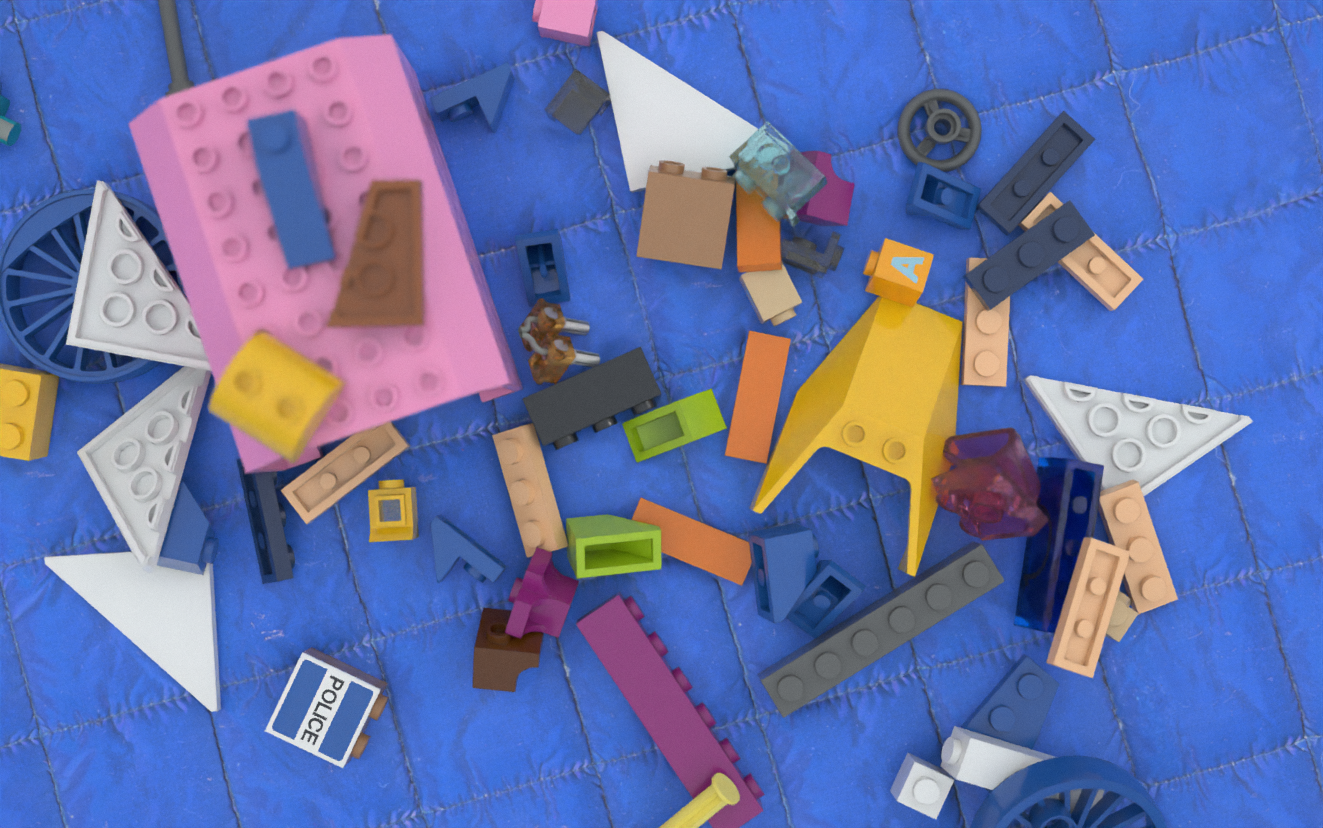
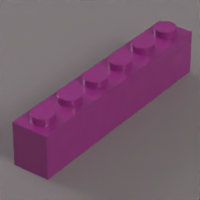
M619 591L579 618L576 622L577 627L693 799L712 784V777L716 773L724 774L734 783L739 792L740 800L735 805H725L709 818L708 822L712 828L741 827L764 811L759 799L765 795L762 788L751 773L745 777L735 764L741 758L729 739L726 737L720 741L711 727L717 724L709 709L703 702L696 706L688 694V691L693 686L682 669L678 666L672 670L663 657L669 651L656 631L651 634L647 633L640 622L645 617L643 611L632 596L624 599Z

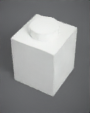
M907 753L890 792L896 801L937 819L954 779L944 769Z

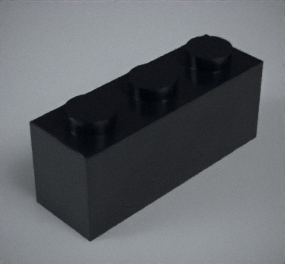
M641 347L527 396L523 398V402L542 445L547 446L553 443L555 450L579 441L576 433L592 426L594 433H597L617 424L615 415L631 409L633 416L656 407L657 404L654 398L661 396V392Z

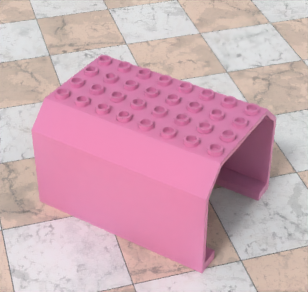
M391 34L338 38L161 98L129 123L216 385L239 350L251 337L260 331H266L347 382L296 463H291L230 424L246 473L285 471L321 459L324 456L320 445L458 398L479 393L482 403L523 390L416 72ZM295 109L307 122L337 260L289 270L256 168L246 120ZM373 180H421L423 182L426 326L326 327L331 310L333 311L341 287L339 284L344 268H347L356 240L354 236Z

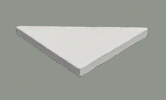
M604 31L596 32L629 188L632 193L646 190L650 165L659 166L660 160L680 162L685 164L684 170L701 172L702 167H715L729 171L739 167L790 157L789 148Z
M97 180L66 345L212 371L188 299L109 184Z
M187 366L182 367L77 451L141 569L148 573H152L156 569L212 371Z
M1032 375L1023 379L1099 492L1134 479L1139 482L1142 494L1145 496L1253 422L1249 416L1108 391L1069 382L1055 381Z
M132 551L44 557L45 564L207 709L211 712L221 709L213 563H207L204 575L157 565L152 573H148L141 569Z

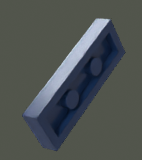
M1063 111L982 199L976 208L1005 235L1010 234L1093 143L1095 138Z
M1069 200L962 277L985 309L989 311L1095 234Z
M236 459L262 583H272L294 578L292 569L295 566V557L291 546L286 543L283 529L286 525V514L282 504L277 500L275 491L277 471L246 473L242 459Z

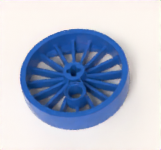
M95 189L75 190L56 195L35 206L19 220L6 238L0 251V321L12 343L28 360L57 377L88 384H110L129 380L152 370L162 362L136 358L118 367L115 353L103 351L107 366L106 370L87 371L86 365L89 349L78 347L74 368L56 359L67 341L72 312L47 351L34 337L35 334L73 308L82 260L62 233L60 227L74 219L83 256L88 230L84 212L92 208ZM113 191L124 208L134 211L132 219L138 228L143 220L147 219L159 231V235L148 242L155 251L167 243L171 251L159 212L134 197ZM52 233L77 271L38 247L37 244ZM31 250L72 276L73 279L22 271L28 252ZM174 260V263H173L172 265H168V266H165V267H166V269L168 270V272H169L170 274L177 272V282H178V286H179V288L181 289V291L184 293V295L186 296V293H185V290H184V287H183V284H182V281H181V278H180V275H179V272H178V269H177V266H176V263H175V260ZM20 277L71 286L70 288L20 299ZM70 297L28 327L21 307Z
M1062 756L1029 765L1005 779L981 804L970 828H1007L1014 819L1027 828H1123L1144 816L1146 818V826L1140 828H1167L1161 811L1149 792L1128 771L1112 762L1095 757ZM1082 789L1071 814L1070 790ZM1098 790H1107L1108 792L1091 808ZM1059 793V800L1055 798H1047L1049 796ZM1126 797L1134 801V803L1109 815ZM1035 804L1031 808L1029 815L1024 812V810ZM1059 819L1053 825L1045 826L1051 820Z

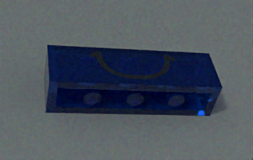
M1039 457L1014 619L1015 626L1055 633L1084 537L1094 538L1104 465L1069 458Z

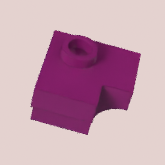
M818 150L792 153L789 174H780L782 220L802 221L818 226L848 225L854 183L844 181L835 174L831 164V154Z
M536 547L524 579L516 578L508 599L514 605L505 630L506 634L521 639L524 634L529 632H543L559 638L579 581L562 575L555 568L552 561L553 553Z

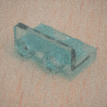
M768 121L729 156L737 170L733 174L737 183L748 194L755 190L764 199L761 205L767 213L777 222L784 218L792 227L800 222L796 212L828 183L825 175Z

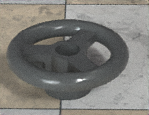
M931 89L916 95L906 104L899 117L897 133L900 146L912 163L917 166L918 162H924L943 172H949L960 168L973 157L980 144L982 128L978 112L967 98L952 90ZM937 101L948 102L959 108L967 119L969 129L961 127L960 118L954 111L945 108L939 109ZM921 107H924L928 118L925 123L927 136L915 147L911 140L910 125L916 112ZM934 124H944L947 127V135L937 134L934 130ZM953 140L966 143L957 155L949 159L935 160L926 157L936 144L945 145Z

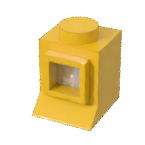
M404 479L378 481L379 489L368 490L369 542L413 540L418 538L416 487H405Z

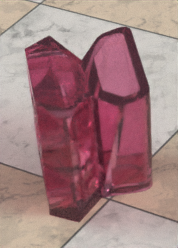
M1014 428L955 435L945 441L943 456L955 469L935 476L931 480L937 492L936 502L943 509L957 513L961 517L959 526L964 532L978 537L982 541L1034 536L1049 521L1036 505L1041 482L1021 436Z

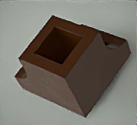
M483 608L474 646L472 688L515 692L519 674L529 668H539L544 633L529 632L524 634L521 639L506 634L505 630L512 610Z

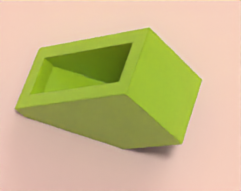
M712 388L622 423L637 463L727 429Z
M609 514L566 518V536L569 545L567 547V558L577 579L662 569L661 529L659 526Z

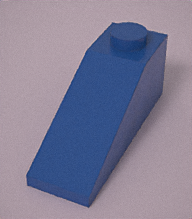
M295 109L247 119L246 122L256 168L288 269L292 270L337 260L306 120Z

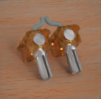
M542 298L537 301L518 329L524 348L529 352L534 350V353L528 360L533 380L537 384H542L543 382L556 384L570 365L598 366L600 363L598 353L575 350L569 336L558 335L561 332L585 336L590 329L589 323L564 317L560 305L548 303Z

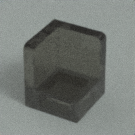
M575 69L544 110L547 117L552 121L558 120L576 135H581L597 113L602 116L611 104V98L609 93Z

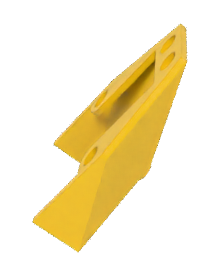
M878 296L796 392L749 508L761 514L814 452L821 447H829L906 479L910 485L908 541L898 569L915 577L954 457L963 322L918 303L910 307Z

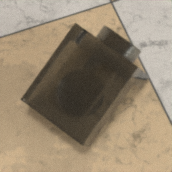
M834 231L831 233L823 254L815 251L817 245L806 239L793 237L792 242L784 239L781 243L782 262L806 273L823 278L827 269L835 271L844 250V247L837 245L841 234Z

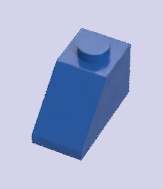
M181 478L157 566L204 575L206 564H212L216 558L219 539L214 538L215 534L210 523Z
M796 523L748 532L758 615L774 624L783 622L817 572L815 560L819 554L817 539L812 533V529Z

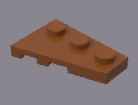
M373 180L354 236L356 240L347 268H344L339 284L341 286L334 309L330 312L326 327L426 326L423 182L421 180Z

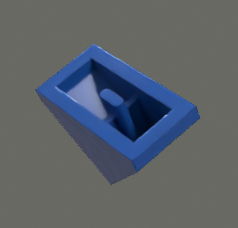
M558 229L515 235V243L529 307L570 301L562 239Z

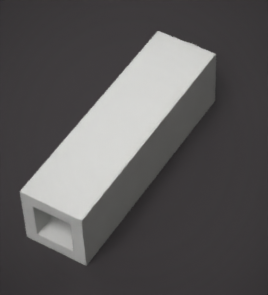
M954 726L951 737L946 739L942 747V763L940 767L957 780L994 790L1000 783L1019 770L1034 763L1056 757ZM1082 789L1070 790L1071 814ZM1098 790L1091 808L1102 798L1105 790ZM1059 793L1049 796L1047 798H1055L1059 800Z

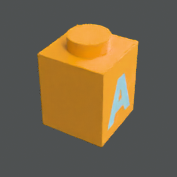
M885 238L878 252L871 250L866 260L863 274L869 276L865 291L913 307L923 293L934 254Z

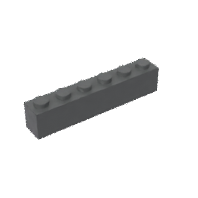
M971 542L758 673L760 681L784 718L1005 582L984 546L977 542Z

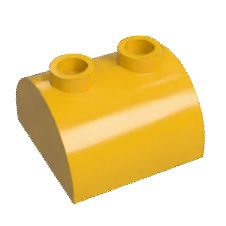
M260 331L245 343L223 373L212 395L209 409L213 414L286 460L296 463L347 382L266 331Z

